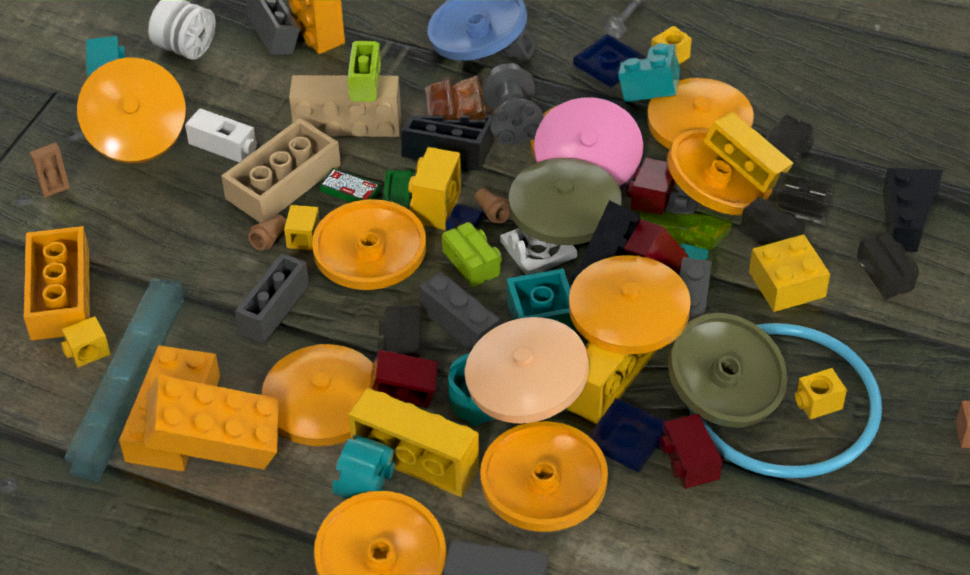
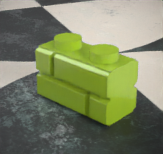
M355 41L352 43L347 77L349 100L352 102H374L377 100L381 69L380 44L377 41Z
M467 222L458 226L457 229L453 228L443 233V253L470 286L476 287L484 283L485 280L489 281L499 276L500 262H502L501 253L497 247H491L487 243L486 235L481 229L477 230L472 223Z

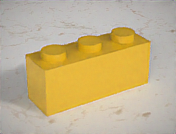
M734 112L715 121L703 141L763 193L780 184L793 165L791 160Z

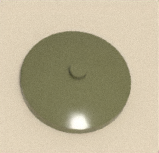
M574 158L548 159L527 167L514 179L509 190V211L514 223L532 238L555 245H577L591 241L609 200L621 205V192L615 179L606 170L593 163Z
M710 313L696 317L687 323L683 332L672 342L669 350L668 370L674 389L693 412L698 413L700 417L712 423L738 428L757 424L771 415L785 395L788 377L781 351L764 330L742 317L726 313Z

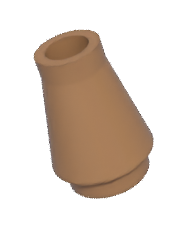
M482 188L476 193L475 201L481 206L491 222L503 223L510 218L508 199L492 193L486 188Z
M278 214L271 219L252 226L248 234L250 244L260 251L270 249L284 231L286 219Z

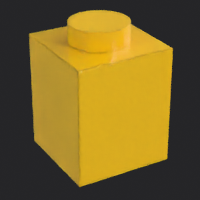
M290 205L284 228L287 248L313 250V234L320 223L318 207Z

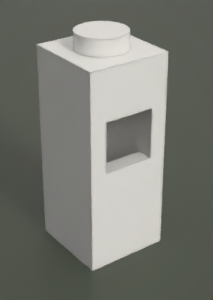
M201 108L185 124L190 145L237 162H241L256 150L257 141L255 139L254 127Z

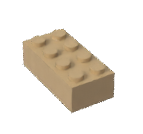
M292 75L289 94L292 123L301 118L328 136H400L401 104L399 76H379L376 101L352 102L349 100L348 76Z
M299 118L221 176L225 199L260 223L271 219L323 180L332 168L337 169L341 166L339 143Z

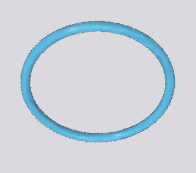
M785 323L757 324L768 335H788L808 339L833 350L843 357L859 374L868 392L870 410L867 425L858 440L843 453L815 464L786 466L762 462L736 451L721 440L711 429L706 419L701 417L718 453L742 468L779 478L819 476L851 463L867 449L874 439L882 416L880 390L869 367L844 343L818 330ZM688 407L690 415L696 414Z

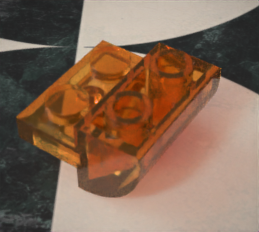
M477 76L454 85L447 78L425 87L428 116L443 115V120H460V115H469V120H482L486 118L482 86Z

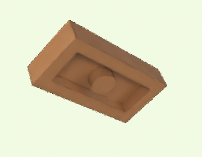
M56 142L30 152L39 188L44 198L70 188L61 152Z

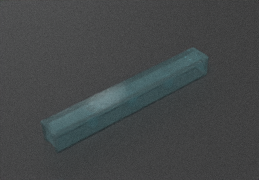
M152 278L64 457L65 461L73 463L69 471L70 476L93 480L99 483L125 427L158 345H164L184 302L180 281L175 282Z

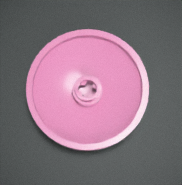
M577 98L558 105L543 118L535 135L534 155L536 163L554 158H574L588 161L606 170L615 179L620 190L631 182L637 167H640L642 161L643 139L635 120L620 106L599 98Z

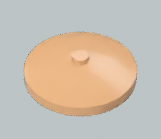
M540 317L520 318L495 327L475 344L465 366V380L474 403L487 415L510 423L537 422L560 413L570 406L581 394L589 375L587 352L583 341L576 332L563 323Z

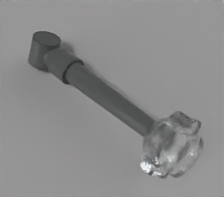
M631 0L630 5L619 18L609 17L608 21L603 24L608 36L620 39L627 32L624 25L625 20L641 3L644 4L646 0Z

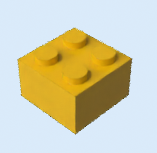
M428 147L424 157H420L418 160L417 173L415 176H411L408 191L412 193L410 211L419 218L423 226L446 230L461 194L460 153Z
M804 234L752 249L749 273L773 312L826 297L830 273Z

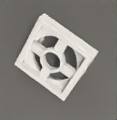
M520 228L500 235L501 244L525 275L544 272L577 258V250L573 245H560L558 252L550 256V248L558 245L534 239ZM520 239H526L529 243L527 248H525L524 241H520ZM534 245H543L546 247V250L542 253H535L531 248Z

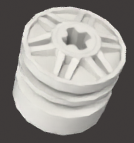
M161 0L153 10L149 21L148 32L150 40L156 46L195 60L207 51L212 42L216 26L215 16L211 10L196 4H190L186 0Z

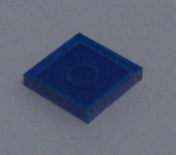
M606 34L573 58V65L612 88L620 82L618 73L621 62L631 58L642 60L645 59V56L611 35Z
M615 399L591 431L589 437L599 446L604 456L640 472L660 443L659 437L663 435V424L665 421Z

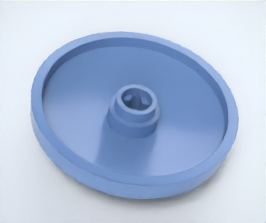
M447 0L432 15L428 24V36L434 50L443 57L453 60L483 58L504 49L522 33L527 22V10L523 0Z

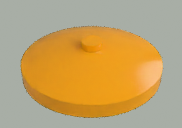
M121 58L102 65L88 77L78 97L77 116L83 135L97 152L117 162L136 164L147 162L163 155L176 143L185 124L186 106L183 92L178 82L162 66L142 58Z
M688 78L679 80L676 95L652 98L650 100L647 122L654 138L664 147L670 149L674 140L683 132L694 129L710 130L715 121L731 112H734L752 128L754 113L745 95L731 85L707 78Z
M689 130L683 132L674 140L667 155L668 168L678 186L692 199L712 210L730 215L752 214L765 205L772 189L763 193L703 141L709 130Z
M374 199L354 201L334 209L317 225L312 239L313 256L319 270L328 279L341 286L358 290L381 289L405 280L418 269L426 253V234L419 218L399 204Z
M622 255L597 261L585 268L577 276L570 289L569 314L577 331L597 347L621 354H642L661 349L678 338L688 323L691 302L686 284L671 268L650 258Z
M333 344L304 347L283 357L269 371L262 387L263 396L278 398V433L286 439L308 446H329L348 441L349 438L351 439L348 414L364 391L370 388L373 363L356 350Z
M550 421L525 423L507 430L488 447L481 463V488L490 508L506 522L530 531H559L581 523L599 507L607 489V463L599 446L588 435L577 428Z
M372 491L358 494L336 506L321 524L314 547L317 575H443L446 560L444 534L434 515L413 498L390 491Z

